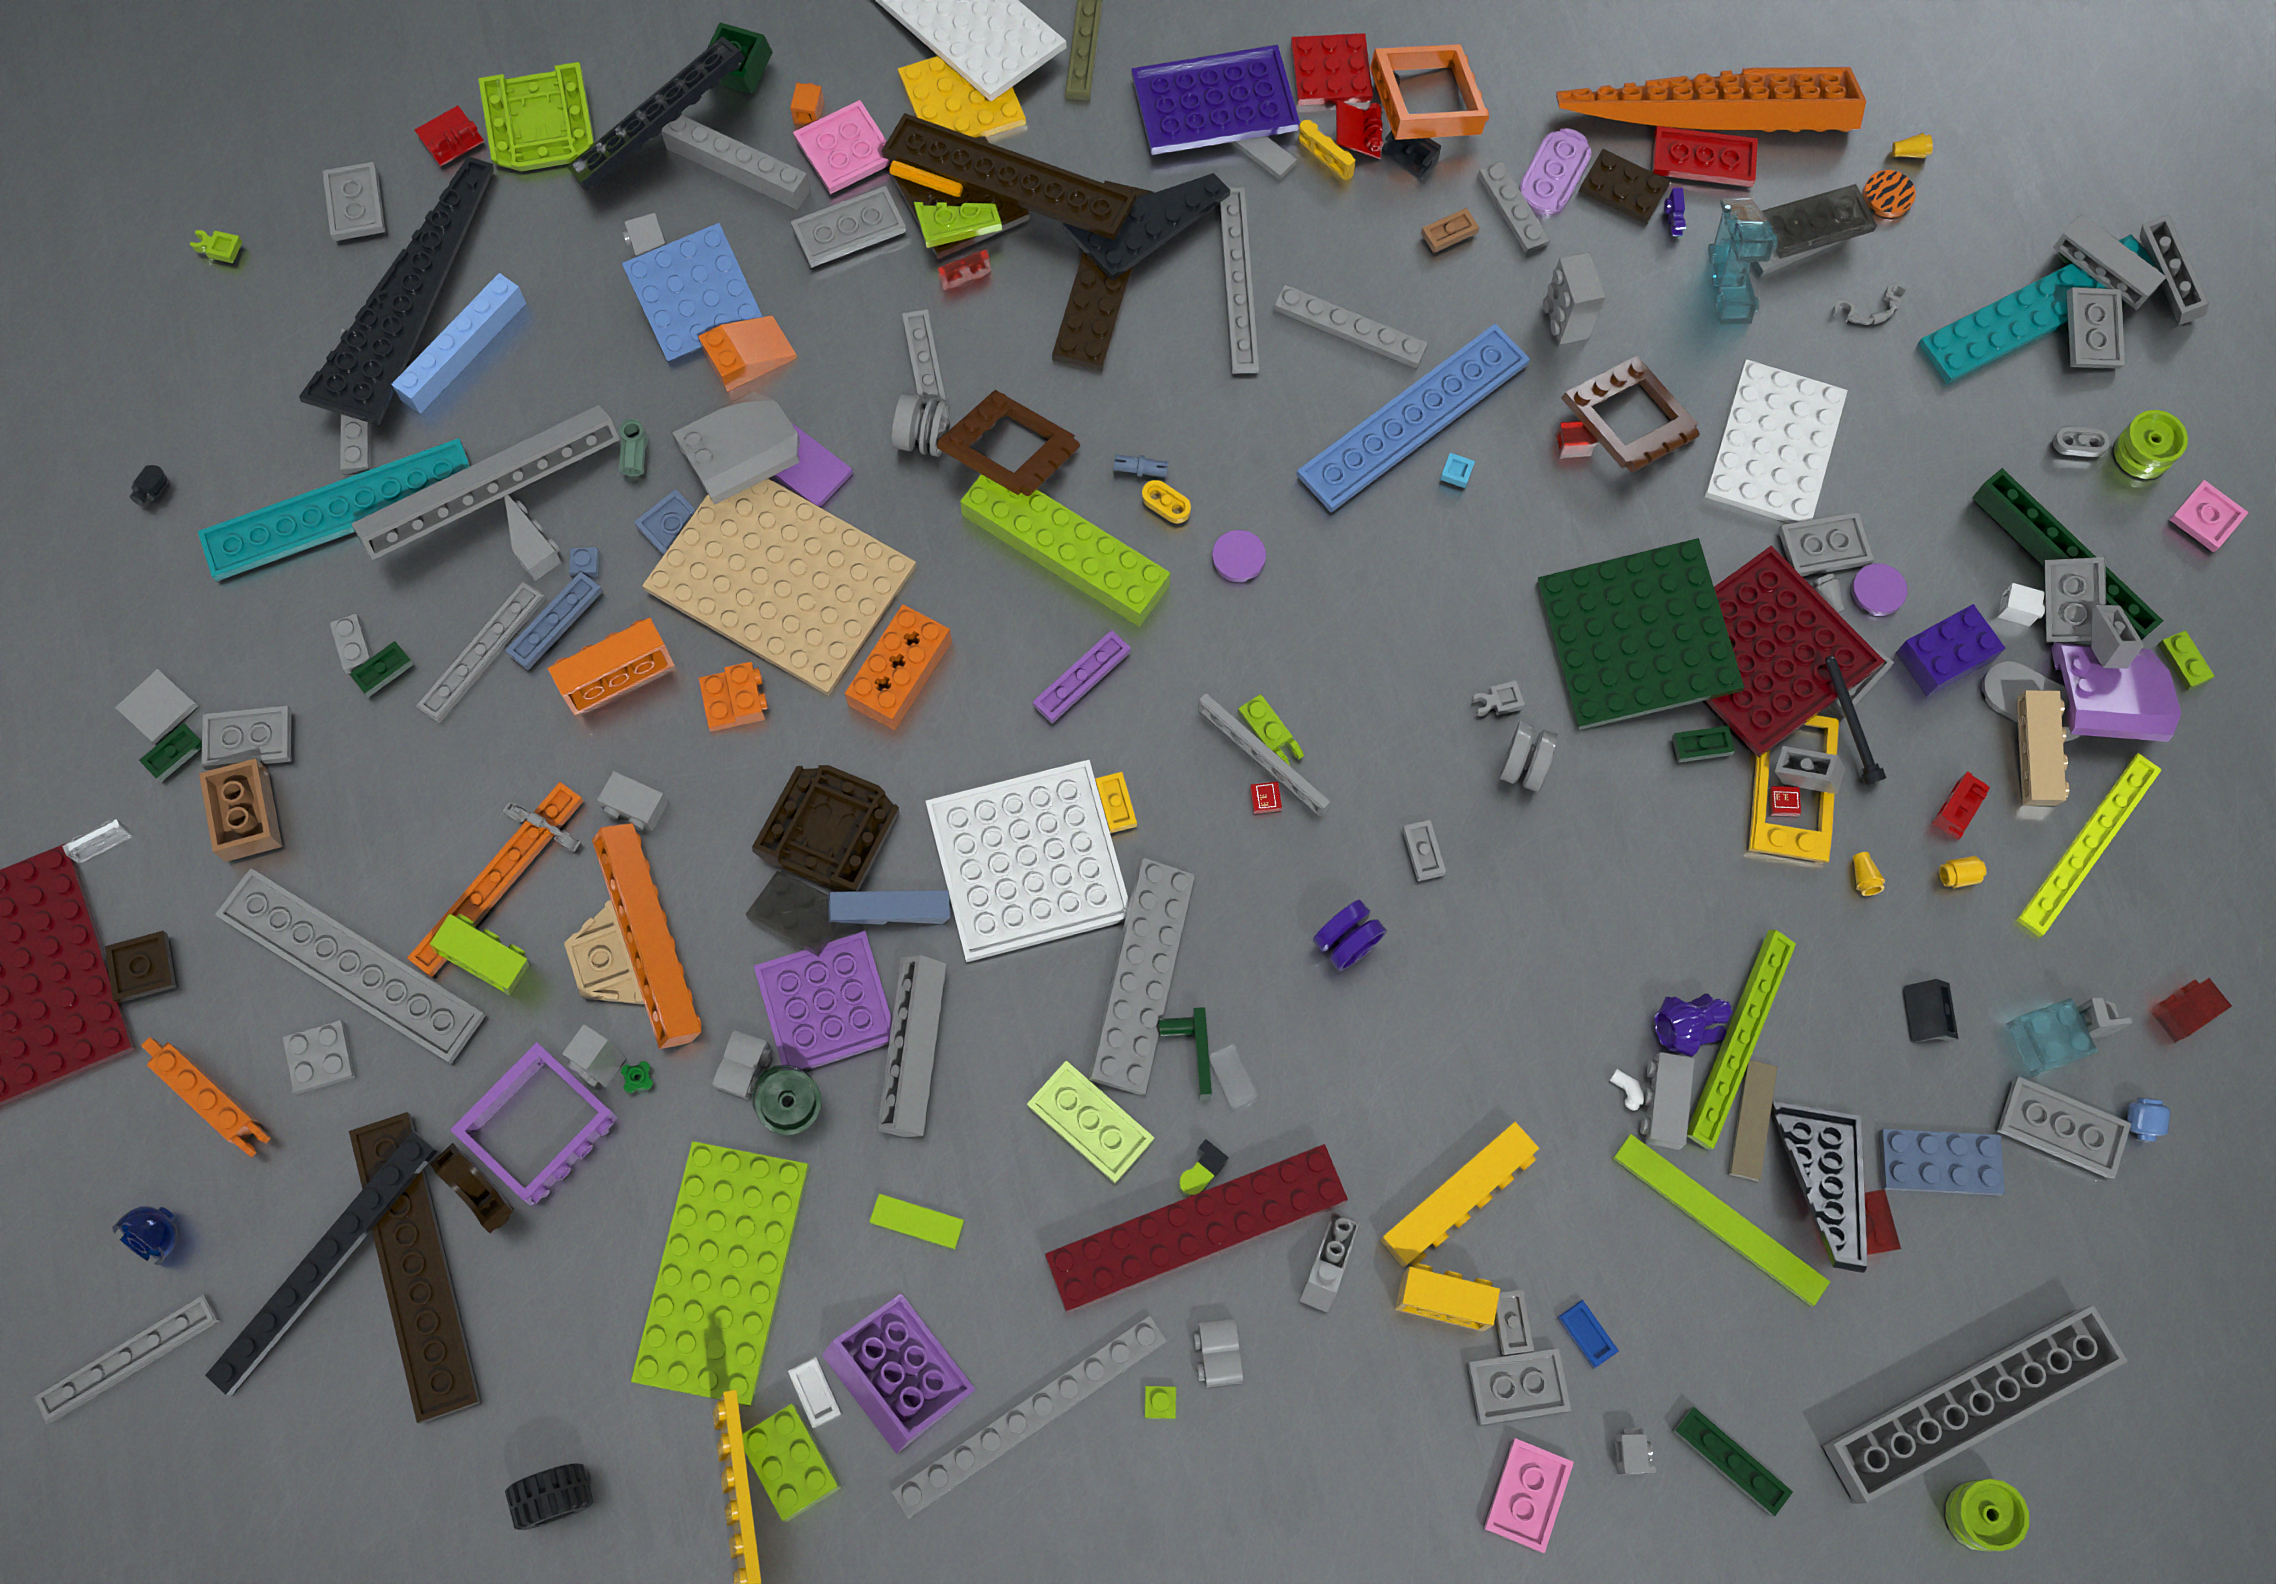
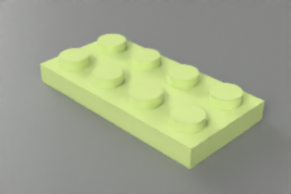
M1067 1061L1062 1064L1027 1103V1107L1114 1184L1119 1181L1154 1141V1137Z

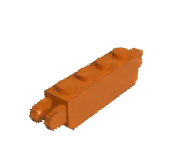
M151 1037L141 1045L152 1056L147 1066L228 1142L237 1145L252 1158L257 1151L245 1140L252 1133L261 1142L267 1143L271 1139L259 1127L261 1123L184 1051L169 1042L162 1046Z

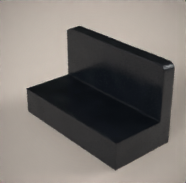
M1933 979L1909 984L1904 987L1912 1040L1914 1042L1932 1039L1944 1041L1959 1039L1950 984L1948 982Z

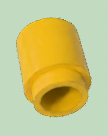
M1973 855L1946 861L1945 864L1940 865L1939 875L1945 887L1958 888L1982 883L1984 876H1986V866L1982 860Z

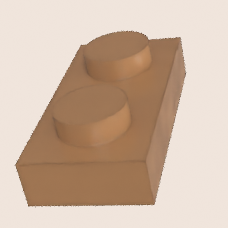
M1465 208L1423 227L1421 234L1432 252L1435 253L1477 234L1479 226L1468 209Z

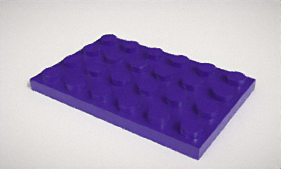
M1278 45L1131 68V75L1151 155L1300 131V120Z

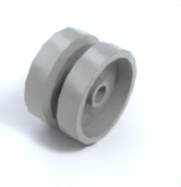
M1519 722L1511 740L1500 779L1514 784L1518 781L1522 770L1525 769L1522 781L1523 787L1538 792L1551 766L1558 734L1542 730L1537 736L1535 744H1532L1535 732L1534 726Z

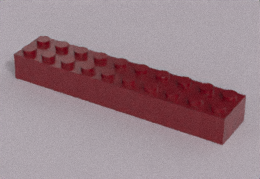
M1323 1144L1045 1253V1258L1065 1312L1069 1315L1344 1206L1348 1198L1326 1145Z

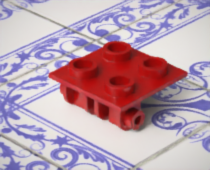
M1337 100V144L1380 159V149L1383 146V140L1381 139L1383 122L1380 119L1382 108L1380 105L1372 103L1367 110H1363Z
M458 105L414 129L440 167L485 142L478 133L475 123L467 118Z

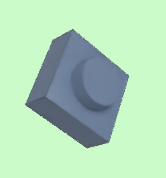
M597 547L570 548L569 574L571 577H576L580 571L587 577L599 576L600 552Z

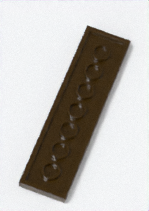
M1104 181V184L1135 194L1136 199L1154 193V191ZM1083 251L1052 353V360L1103 371L1133 267L1112 281Z

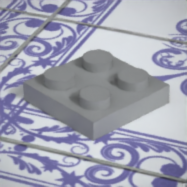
M336 1021L283 1037L293 1093L298 1095L356 1078L346 1027L343 1021Z

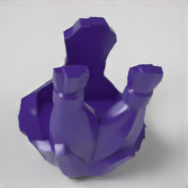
M1709 993L1703 994L1701 997L1690 1002H1685L1677 997H1665L1654 1017L1655 1031L1659 1036L1660 1043L1671 1051L1692 1057L1697 1053L1700 1045L1723 1041L1727 1033L1724 1026H1717L1714 1029L1705 1030V1027L1712 1024H1726L1733 1013L1729 1001H1724L1723 999L1713 1000Z

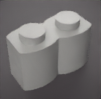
M734 1030L715 1074L712 1086L718 1090L749 1100L755 1081L759 1078V1072L763 1066L767 1067L772 1056V1050H769L770 1044L765 1040Z
M1229 1319L1199 1323V1331H1193L1195 1350L1201 1349L1202 1362H1197L1199 1381L1205 1380L1206 1388L1242 1384L1243 1373L1236 1320Z

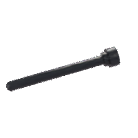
M1828 656L1825 659V663L1864 766L1862 768L1863 774H1861L1864 785L1887 778L1884 769L1874 762L1838 662L1834 656Z

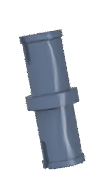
M1115 454L1113 471L1137 473L1139 477H1142V474L1166 478L1168 461L1146 459L1144 455L1132 457Z

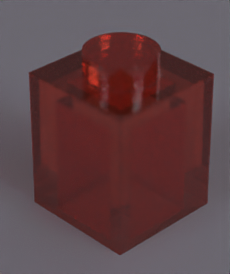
M1581 421L1560 422L1555 435L1559 459L1591 456L1595 446L1598 445V440Z

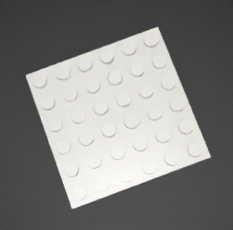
M1090 760L926 800L966 962L1125 922L1129 899Z

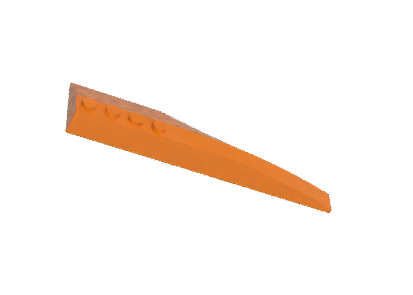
M1851 67L1744 68L1741 74H1732L1731 70L1721 71L1720 76L1716 77L1703 73L1697 74L1692 80H1689L1686 76L1646 80L1643 86H1636L1634 82L1624 83V87L1619 89L1606 85L1600 86L1595 92H1592L1589 88L1556 92L1558 107L1562 109L1625 122L1706 130H1762L1765 132H1774L1775 130H1788L1790 132L1814 130L1823 132L1826 129H1838L1839 131L1848 132L1852 129H1861L1866 99Z

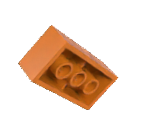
M902 604L844 693L848 706L896 731L951 645L950 629Z
M649 617L645 620L635 621L629 628L621 632L609 634L603 641L595 645L583 647L579 653L568 658L558 659L552 666L548 667V670L562 697L575 716L675 665Z

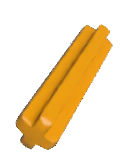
M892 161L889 172L892 175L955 197H960L963 186L958 182L899 161Z

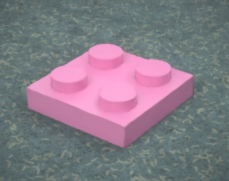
M2203 480L2169 520L2212 552H2215L2249 512Z

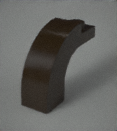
M454 1143L448 1146L430 1163L435 1173L467 1204L482 1227L489 1233L493 1232L496 1228L502 1227L513 1213V1206L489 1178Z

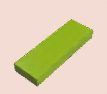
M883 1194L878 1195L869 1221L870 1224L956 1250L965 1222L963 1219Z

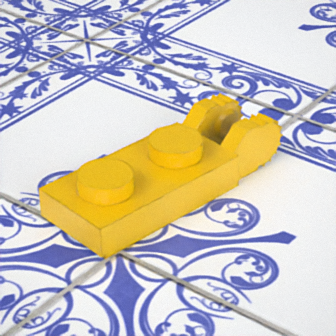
M1307 119L1301 121L1299 125L1300 133L1298 135L1300 143L1345 181H1348L1354 175L1356 160L1348 151H1344L1337 146L1329 136L1322 134L1318 130L1317 124Z

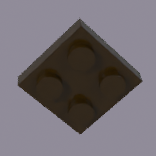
M165 931L105 946L113 1001L121 1003L176 988L169 939Z

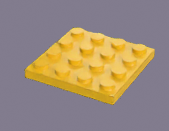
M939 56L898 68V75L914 114L920 119L977 139L1026 125V117L1013 87L990 101Z

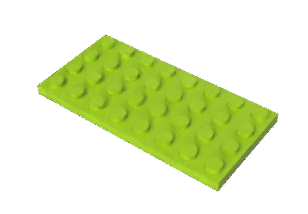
M692 1141L631 1378L632 1383L720 1400L723 1392L736 1390L738 1404L753 1405L808 1174V1163Z

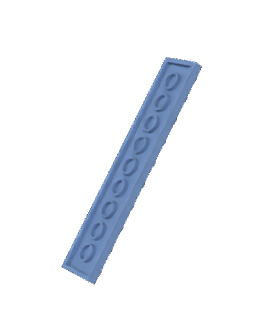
M1493 324L1298 469L1297 477L1332 513L1526 367L1530 362V358L1496 324Z

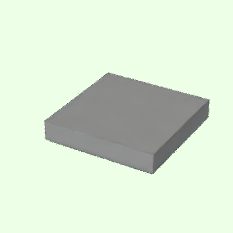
M156 669L115 708L151 742L157 745L198 705L161 671Z

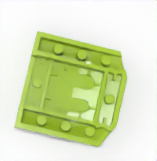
M580 62L555 65V71L506 79L504 74L478 78L491 160L495 165L517 171H527L569 164L595 143Z

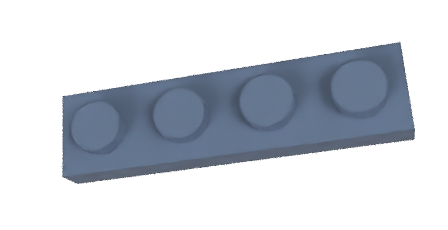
M580 571L505 650L507 655L526 670H529L603 592L602 588Z

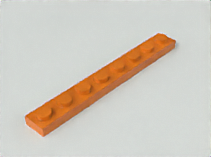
M559 782L534 812L546 818V822L549 825L560 829L583 803V799ZM526 820L407 959L430 977H433L447 959L433 952L430 942L448 915L451 914L457 917L458 914H462L474 922L473 925L476 927L552 839L554 834L547 828H539Z

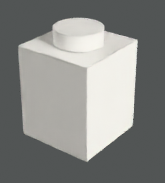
M2012 583L2002 594L1998 618L2030 627L2038 618L2041 619L2045 612L2046 603L2043 602L2045 592Z

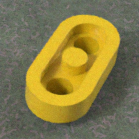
M1152 480L1144 485L1142 500L1147 507L1172 523H1183L1189 518L1191 504L1185 496L1159 480ZM1158 495L1160 498L1152 499L1151 496ZM1179 509L1182 512L1179 514H1175L1173 510Z

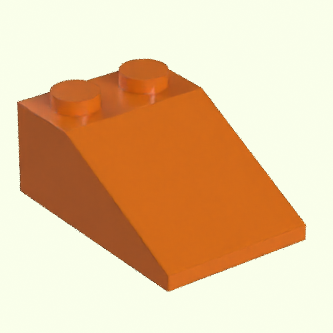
M773 315L722 324L698 336L703 353L726 392L738 388L797 358L796 353Z

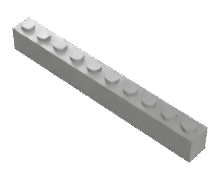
M597 405L370 514L351 525L370 558L374 560L620 439L611 417L600 405Z

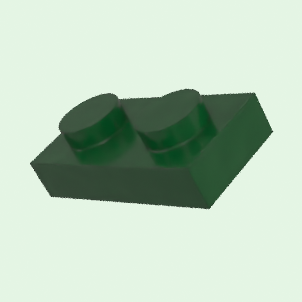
M394 641L349 673V675L364 694L370 697L414 664L396 641Z
M183 723L139 761L159 782H162L202 748V741Z
M1729 726L1678 732L1672 736L1678 763L1730 756L1735 752Z

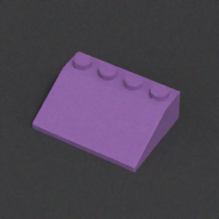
M902 1293L834 1339L822 1354L896 1454L920 1437L976 1390Z

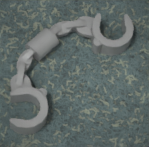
M1898 282L1888 286L1883 301L1887 302L1890 308L1886 312L1881 311L1870 315L1869 318H1863L1855 312L1857 306L1855 303L1841 299L1833 307L1832 316L1835 317L1839 308H1844L1848 311L1845 322L1851 321L1852 323L1875 325L1884 322L1893 315L1894 310L1899 308L1903 300L1900 297L1894 296L1892 291L1903 295L1907 288Z
M508 802L502 811L517 822L524 823L527 818L529 823L539 828H547L552 834L556 835L554 840L570 851L575 852L581 844L580 840L571 838L569 836L570 833L549 825L546 822V818L535 812H527L515 803L513 805Z

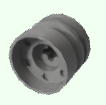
M902 393L897 403L893 420V448L912 452L917 441H919L921 454L926 455L930 448V455L939 457L942 451L937 448L938 440L950 429L949 402L941 400L937 406L936 400L930 398L925 409H923L921 396Z

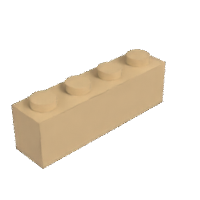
M2026 690L2017 697L2022 805L2057 806L2066 801L2069 795V783L2065 781L2068 758L2063 751V743L2066 740V729L2062 727L2065 705L2064 701L2060 699V691Z

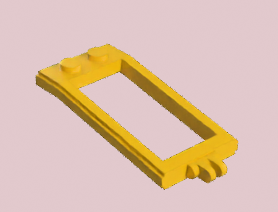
M1816 715L1804 724L1806 726L1824 728L1823 753L1837 755L1838 719ZM1770 750L1760 758L1756 755L1748 850L1828 863L1832 839L1834 794L1820 791L1818 831L1765 823Z

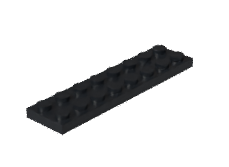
M722 36L570 163L567 168L587 190L598 186L603 181L604 176L610 171L620 168L628 156L639 152L647 140L658 136L665 125L677 120L683 110L689 105L696 104L701 99L702 94L708 89L718 86L726 74L737 70L745 57L738 48Z

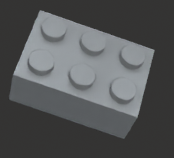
M1590 252L1559 258L1556 269L1553 270L1551 284L1548 285L1546 298L1543 299L1544 310L1546 313H1549L1551 318V332L1554 336H1557L1559 345L1589 339L1605 300V294Z

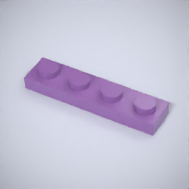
M1111 630L1033 701V706L1053 724L1131 653V647Z

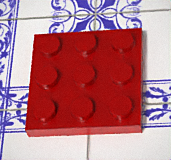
M1365 33L1291 37L1297 106L1336 104L1337 100L1344 103L1372 102L1373 91Z

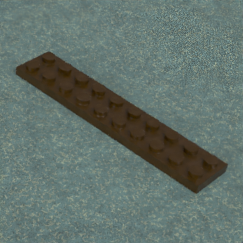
M906 113L903 114L881 150L882 157L885 159L899 161L960 183L963 187L1111 240H1115L1136 202V195Z
M405 1112L349 1131L362 1190L412 1131L415 1132L410 1113ZM423 1169L372 1229L416 1422L419 1424L481 1403L430 1191Z

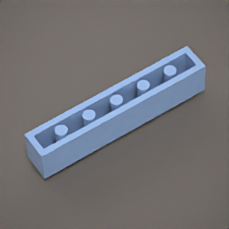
M499 273L391 384L400 400L421 414L527 304L519 286Z

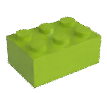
M449 914L430 942L433 952L510 996L529 968L528 959L525 955L526 952L513 944H510L509 947L504 946L499 940L500 937L487 929L480 932L475 929L474 922L462 914H458L457 917Z
M788 1405L742 1434L744 1452L782 1521L788 1522L842 1488L796 1405Z

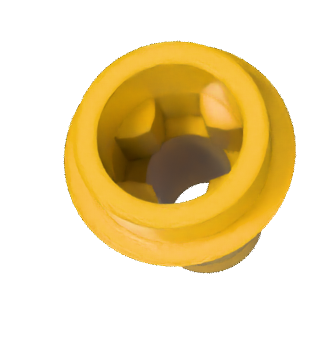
M1920 133L1892 144L1893 157L1925 158L1927 155H1931L1933 151V142L1930 134Z
M1860 852L1854 855L1852 859L1855 868L1857 890L1861 891L1863 896H1872L1882 892L1885 879L1872 861L1869 852Z

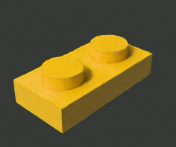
M1118 772L1095 778L1109 832L1114 833L1137 827L1136 817L1123 773Z

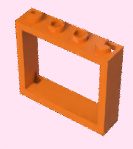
M1461 44L1376 48L1374 50L1370 70L1395 140L1482 135L1485 123L1489 120V112L1483 104L1482 93L1477 88L1475 75L1470 70L1468 57L1464 54ZM1452 68L1468 111L1408 114L1393 71Z

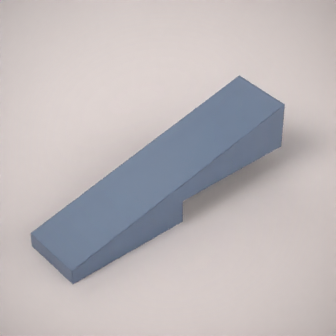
M949 890L830 892L828 894L829 922L884 925L889 921L943 924L950 918Z

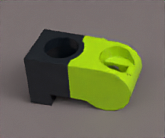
M1207 1139L1198 1147L1197 1153L1202 1157L1192 1169L1186 1170L1180 1177L1179 1189L1183 1196L1187 1198L1205 1191L1228 1162L1229 1157Z

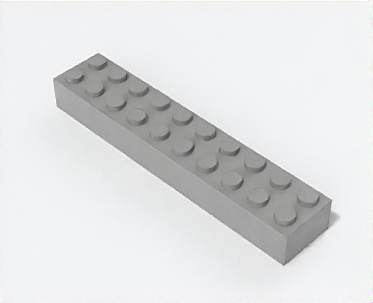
M2091 1305L2080 1308L1823 1445V1448L1855 1504L1868 1503L2123 1365L2128 1360L2095 1306Z

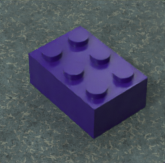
M1972 604L1907 639L1896 651V655L1926 697H1929L1991 663L2006 648L1975 605Z

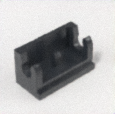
M1391 130L1385 138L1388 142L1383 146L1381 153L1420 179H1423L1438 162L1442 146L1431 138L1395 140Z

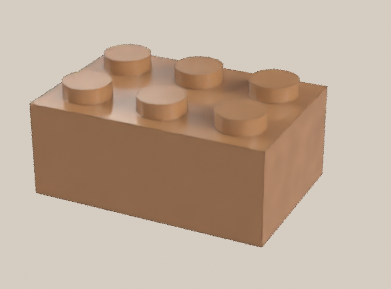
M255 758L199 773L213 853L225 862L282 847L269 772L261 762Z

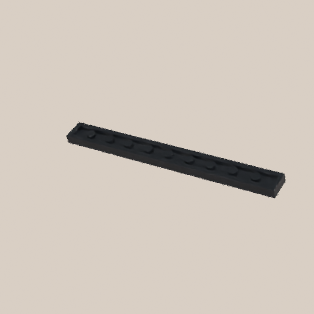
M412 1131L206 1373L205 1376L225 1395L232 1396L438 1152L436 1148L417 1132Z

